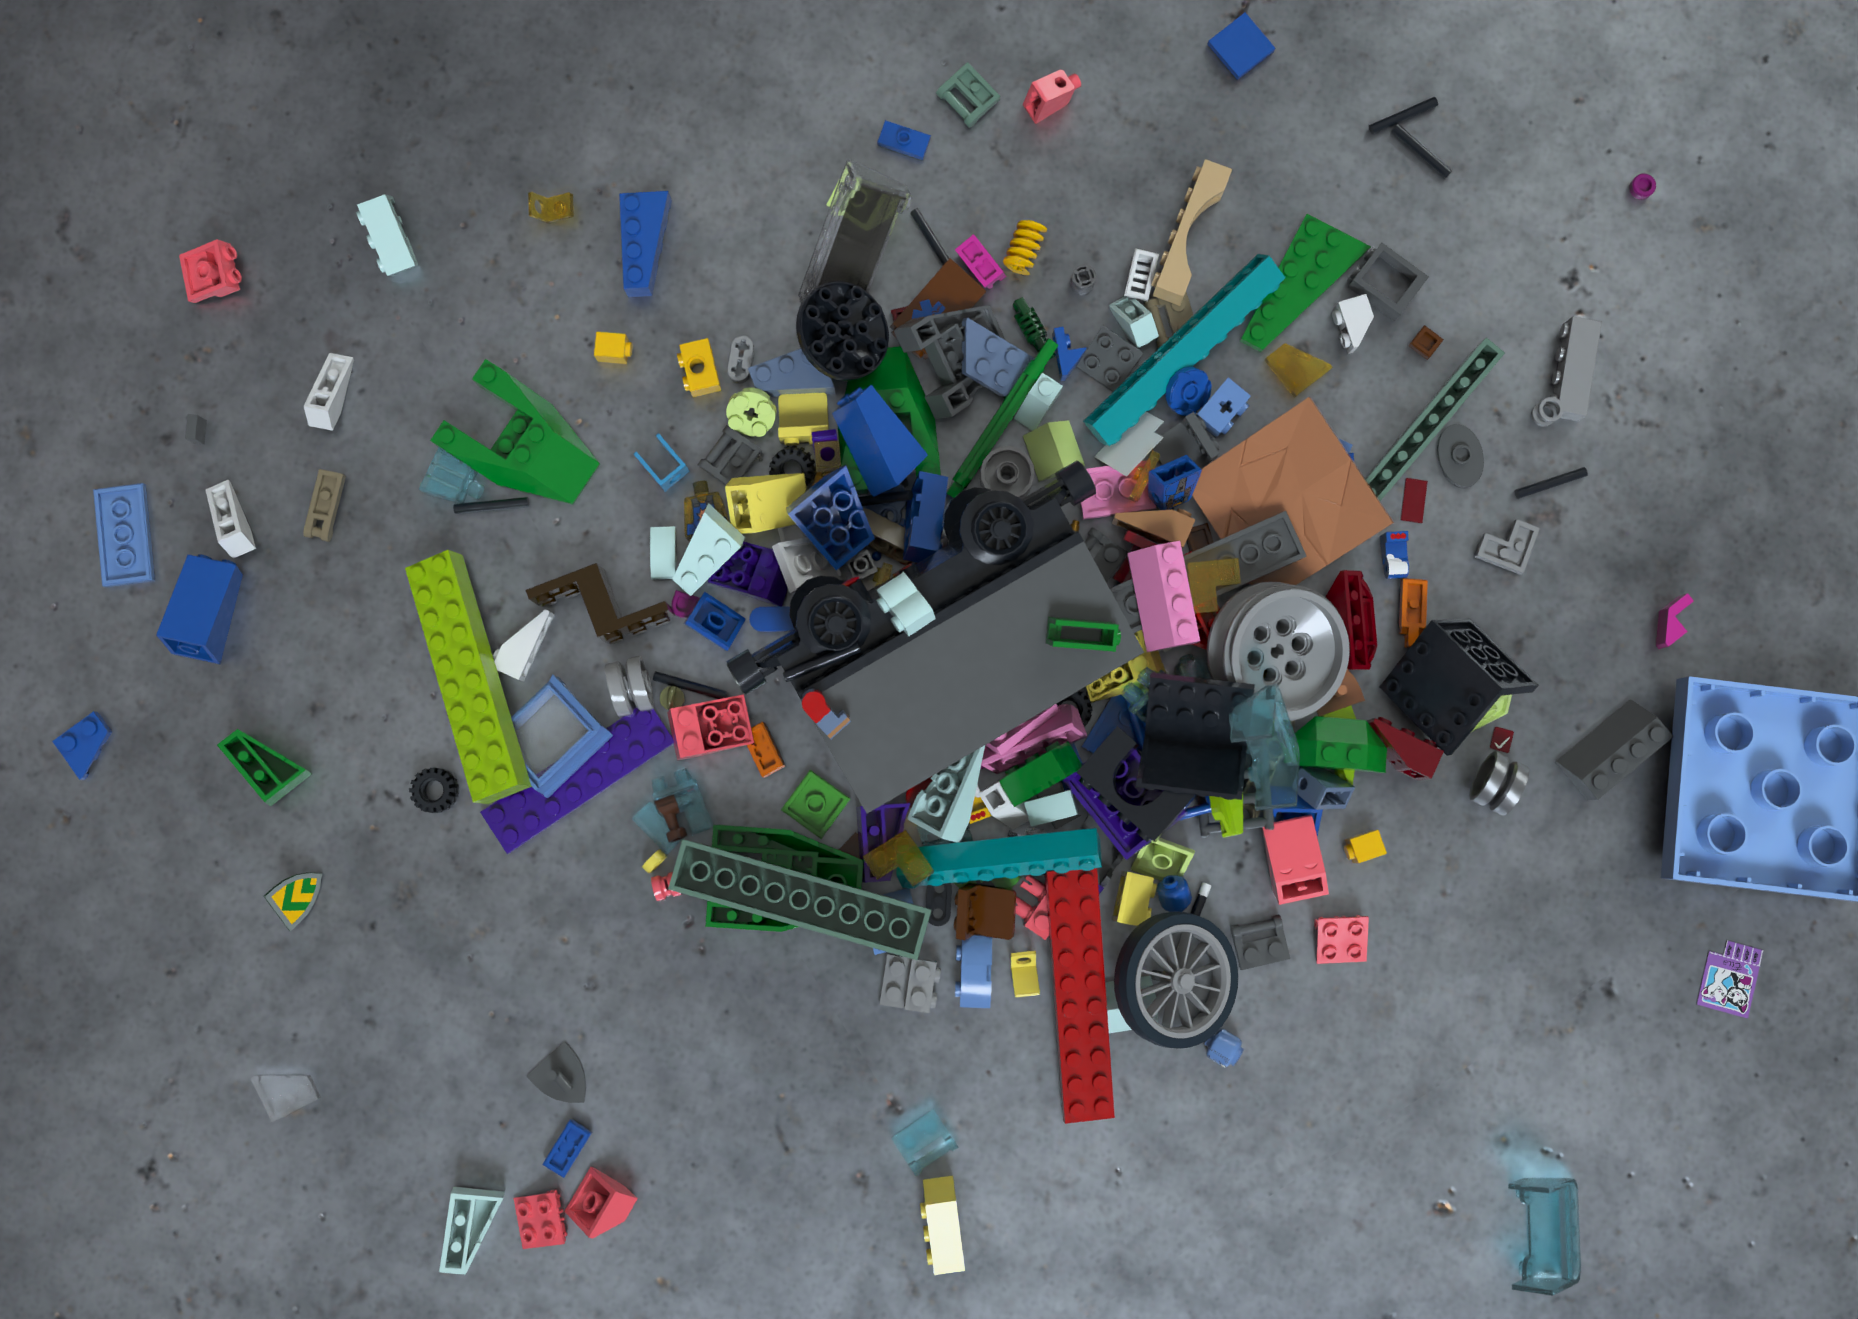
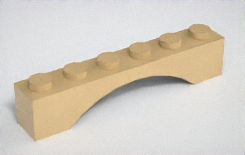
M1206 159L1202 168L1197 166L1192 181H1195L1196 184L1194 189L1189 187L1184 199L1188 203L1186 210L1181 208L1176 220L1180 224L1177 231L1172 230L1168 240V244L1172 245L1169 252L1164 251L1159 264L1164 267L1161 273L1156 272L1151 286L1156 287L1153 293L1154 297L1178 306L1181 305L1192 276L1186 255L1188 231L1202 212L1221 200L1232 172L1231 168Z

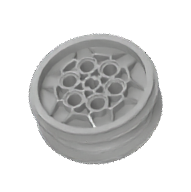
M1281 582L1257 583L1244 588L1232 596L1215 617L1207 640V662L1211 678L1213 680L1255 684L1251 714L1273 721L1301 719L1324 706L1340 687L1349 661L1347 630L1333 604L1313 589ZM1279 621L1280 626L1279 629L1276 630V624ZM1258 628V634L1254 637V630ZM1295 638V644L1292 647V640ZM1251 652V659L1248 662L1247 656ZM1287 662H1288V663H1289V667H1288L1287 671H1285V665H1286ZM1267 670V675L1263 679V673Z

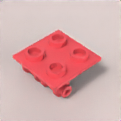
M1357 915L1356 917L1334 916V918L1319 917L1315 919L1314 927L1317 930L1316 964L1367 962L1369 917Z
M557 1189L547 1191L544 1194L513 1198L523 1249L565 1244V1236L568 1233L565 1230L564 1222H561L565 1220V1217H560L563 1209H559L561 1207V1196L557 1194Z

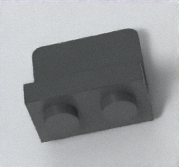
M1194 412L1187 415L1180 424L1161 434L1160 436L1164 438L1152 449L1161 465L1188 455L1200 468L1214 461L1220 454L1217 441L1213 437L1210 438L1205 431V422L1200 416L1197 417Z

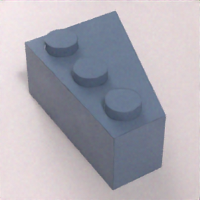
M801 348L748 368L755 388L763 390L770 397H779L782 394L806 393L836 395L831 378L819 372L807 360Z

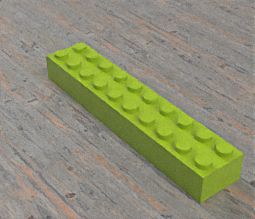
M446 550L406 567V574L473 803L489 804L532 787L463 555Z

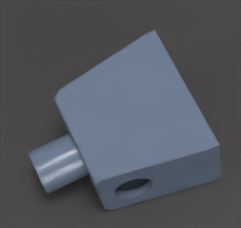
M1294 766L1291 771V776L1296 779L1292 786L1293 791L1316 810L1345 809L1355 789V786L1325 768Z

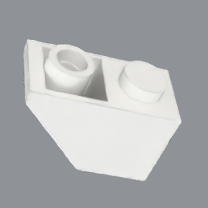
M1367 294L1340 301L1333 308L1332 318L1335 325L1339 326L1341 331L1340 342L1342 347L1347 349L1348 354L1353 353L1358 348L1374 318Z
M1000 780L981 791L979 795L991 815L1014 830L1029 821L1025 804L1023 802L1014 807L1000 784Z

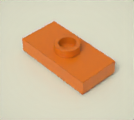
M760 722L751 727L754 743L747 745L761 776L765 778L786 765L766 723Z

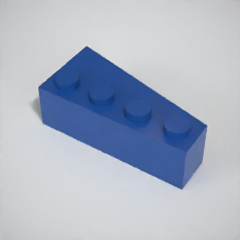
M669 191L619 193L623 287L628 297L652 296L672 199Z

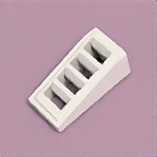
M1135 248L1124 296L1148 301L1159 254ZM1137 261L1150 264V267L1138 265ZM1135 270L1148 272L1149 274L1147 276L1135 273ZM1133 278L1145 280L1147 283L1134 282ZM1131 286L1145 289L1144 294L1131 291Z

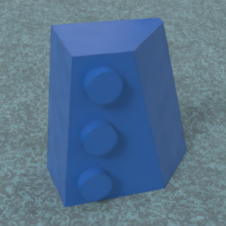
M846 465L824 476L786 508L790 518L835 570H838L875 539Z

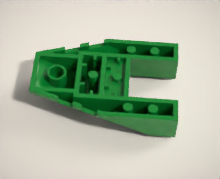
M901 346L888 347L883 361L872 373L860 379L847 382L845 395H850L858 387H861L863 390L872 385L928 454L915 468L916 478L919 471L941 475L936 423L925 399L924 390L907 352L904 353ZM838 427L841 467L847 466L857 494L868 495V487Z
M485 359L472 380L480 388L516 410L509 423L491 449L485 447L445 420H443L430 441L498 486L516 489L521 492L573 505L600 463L553 404L506 371Z
M713 825L712 847L733 852L762 853L761 861L862 889V859L791 830ZM707 901L705 927L775 932L798 928L795 925Z

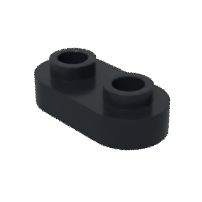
M951 883L943 884L944 891L941 893L935 891V886L927 885L926 908L932 909L929 923L934 926H943L950 919ZM937 908L943 911V915L940 918H936L933 915V911Z

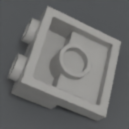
M887 954L879 1005L930 1013V1008L936 1007L937 993H933L934 982L939 983L941 968L936 967L937 961L913 960L899 955Z

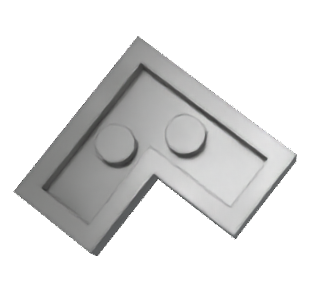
M1516 519L1512 524L1507 541L1484 533L1477 548L1475 558L1521 575L1525 571L1540 528Z

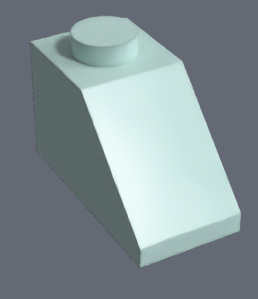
M1124 296L1109 305L1111 312L1126 337L1136 347L1139 348L1147 345L1153 339L1159 337L1151 312L1135 298Z
M1042 373L1022 403L1014 420L1030 431L1037 429L1060 395L1063 386Z

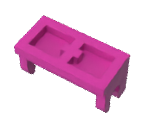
M974 234L955 249L984 288L991 289L997 280L1002 281L1007 277Z

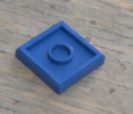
M1246 12L1212 37L1207 43L1237 80L1276 49Z

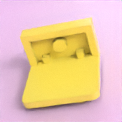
M825 393L782 394L779 396L780 428H778V437L781 444L786 446H796L804 442L813 444L811 432L829 430L828 402Z

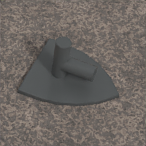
M564 1041L527 1075V1078L541 1092L555 1100L568 1103H584L586 1094L585 1073L580 1060Z

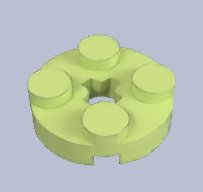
M752 387L744 388L743 391L733 394L726 409V415L729 420L728 425L731 429L747 436L757 437L764 436L771 429L777 413L775 403L773 405L770 396L763 390ZM750 408H754V412L758 415L749 416L745 410L749 411Z

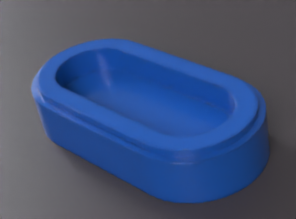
M789 606L757 607L751 612L749 617L751 626L758 632H789L794 630L789 616Z

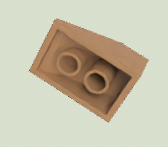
M1178 508L1177 511L1158 510L1116 513L1112 524L1158 544L1180 541L1183 549L1196 519L1191 518L1192 514L1188 511Z

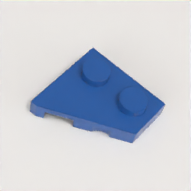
M93 711L52 742L79 780H85L89 775L87 772L94 760L98 759L101 748L107 742L112 731L100 714Z

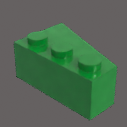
M239 729L217 744L261 799L270 806L312 775L303 767Z
M1057 741L1046 747L1047 753L1042 756L1036 753L1027 758L1025 766L1019 768L1017 764L1005 771L1006 777L999 782L1014 807L1077 772L1082 767L1069 741L1061 745Z

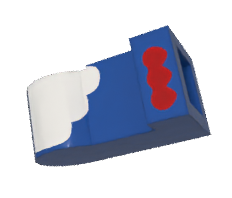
M1408 531L1385 532L1380 536L1382 565L1386 579L1408 577Z

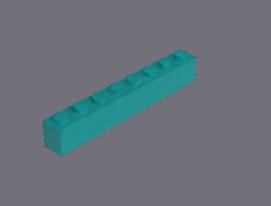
M1097 828L903 848L898 849L896 876L902 888L914 889L926 885L941 886L945 883L955 882L963 884L968 881H990L994 878L1003 877L1012 879L1023 875L1040 876L1046 873V871H1055L1057 873H1067L1072 870L1090 871L1094 868L1102 867L1101 840Z

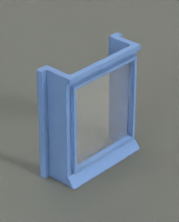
M553 674L550 681L511 717L531 786L546 798H549L613 736L564 686L566 684Z

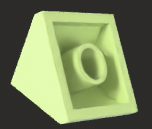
M1069 420L1048 422L1023 435L1030 459L1034 464L1038 482L1056 477L1055 473L1076 460L1085 467Z
M1159 838L1157 842L1152 841L1135 854L1130 870L1160 881L1169 875L1183 877L1194 856L1195 850Z

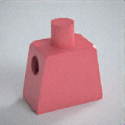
M1060 69L1032 82L1023 106L1034 123H1039L1065 107L1069 103L1074 91L1081 87L1080 78L1075 73L1068 77L1064 70Z

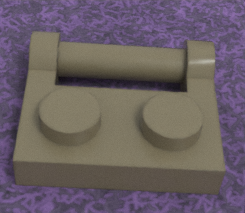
M1185 292L1180 306L1160 298L1150 299L1144 303L1145 308L1153 316L1159 334L1156 341L1158 349L1170 338L1166 336L1158 308L1164 307L1172 335L1193 316L1187 292Z

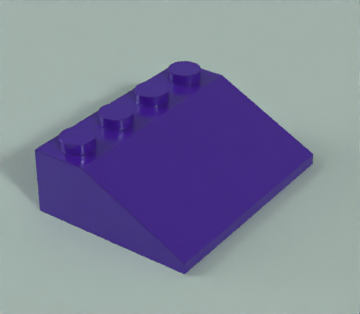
M1137 749L1132 752L1118 769L1116 787L1120 796L1127 803L1142 806L1156 800L1164 790H1148L1143 787H1136L1141 754ZM1075 772L1063 779L1064 783L1072 790L1075 797L1126 860L1152 842L1151 839L1146 842L1136 833L1139 828L1132 822L1127 825L1117 816L1119 812L1117 808L1113 805L1107 807L1097 798L1100 795L1098 791L1094 788L1088 790L1078 781L1081 778L1079 774ZM1186 809L1181 813V815L1173 822V824L1169 828H1171L1174 824H1176L1179 820H1181L1184 816L1188 814Z

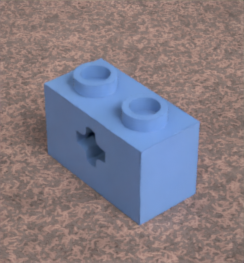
M1228 377L1196 416H1200L1206 425L1205 430L1215 438L1220 433L1225 435L1234 425L1231 421L1236 414L1241 417L1250 406L1246 402L1251 395ZM1226 406L1228 408L1227 411L1222 413L1220 409Z

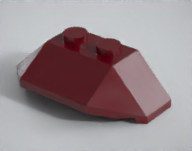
M1354 570L1340 571L1325 598L1336 608L1347 630L1349 639L1347 669L1370 670L1371 662L1378 646L1374 601L1371 591L1363 579L1362 571Z

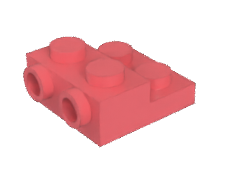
M216 239L179 255L189 302L197 303L212 296L223 297L240 290L239 282H241L242 277L236 269L234 259L237 258V252L230 243Z

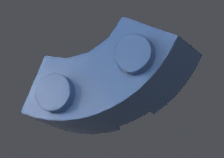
M973 935L967 940H962L961 945H956V961H961L960 982L955 981V997H960V1007L990 1008L992 937Z

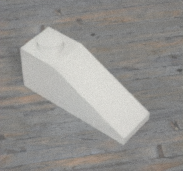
M333 353L328 354L304 404L309 426L333 431L342 411L353 367V357Z
M226 480L206 489L218 543L233 559L256 549L252 531L231 482Z
M545 609L502 644L500 650L497 649L493 654L497 671L524 682L555 614Z

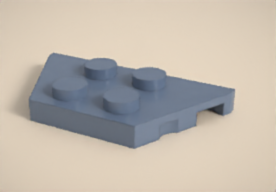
M963 318L962 326H965V341L962 342V352L964 355L962 374L999 396L1008 395L1030 360H1033L1034 357L973 320Z

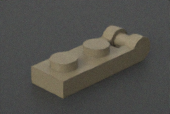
M319 469L304 526V537L313 538L315 536L320 537L322 541H331L333 526L346 478L344 474ZM317 520L323 521L322 528L316 527Z

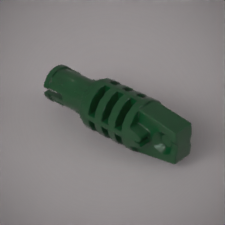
M1021 297L1015 300L1012 305L1016 312L1014 318L1023 332L1026 341L1033 345L1038 353L1046 341L1047 331L1037 316L1033 307L1030 308L1025 299ZM1053 353L1049 360L1053 359L1056 356V354Z

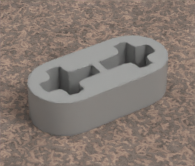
M746 336L736 337L731 345L728 375L737 384H742L749 379L750 373L748 368L752 367L754 345L752 340ZM746 343L749 350H745L743 357H740V350L737 346ZM739 362H741L745 373H741L740 377H736L733 370H737Z

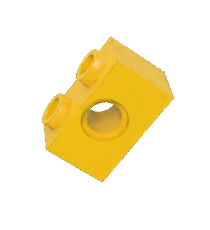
M709 339L680 344L681 353H677L680 368L685 367L686 376L682 377L685 390H690L693 397L721 391ZM696 364L704 365V369L700 373L692 372V368Z

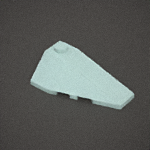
M985 745L941 770L939 773L934 774L931 777L933 781L926 790H921L916 796L907 820L942 839L960 843L970 821Z

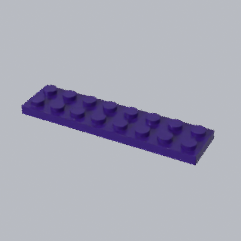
M636 708L631 715L624 716L607 727L613 736L549 798H546L533 787H529L499 799L481 811V815L505 852L510 854L674 744L673 737L655 709L642 712ZM552 765L538 773L537 777L540 778Z

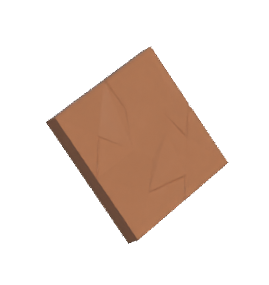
M1311 397L1306 398L1202 468L1192 495L1220 539L1279 513L1287 512L1307 557L1249 582L1251 585L1262 582H1281L1297 585L1394 523Z

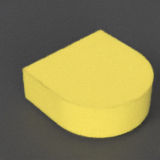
M662 849L657 850L644 863L642 868L647 873H652L667 858V854Z

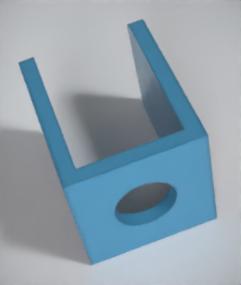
M658 433L655 436L679 464L674 471L663 480H660L637 452L633 454L663 491L666 492L690 471Z

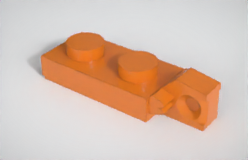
M1402 578L1400 581L1399 628L1400 634H1405L1404 648H1410L1418 638V635L1426 628L1427 580Z

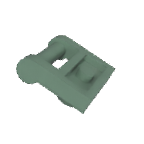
M968 62L936 91V94L941 99L944 98L956 110L969 128L974 126L979 118L1000 100V95ZM954 87L976 108L972 113L951 92Z

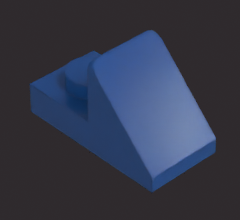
M1057 327L1053 329L1052 338L1058 344L1055 354L1061 382L1068 378L1086 352L1087 347L1068 350V348H1071L1070 336L1065 334L1064 327Z

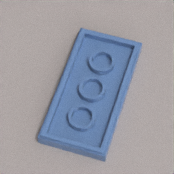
M138 483L93 489L102 586L113 587L155 581L146 484Z

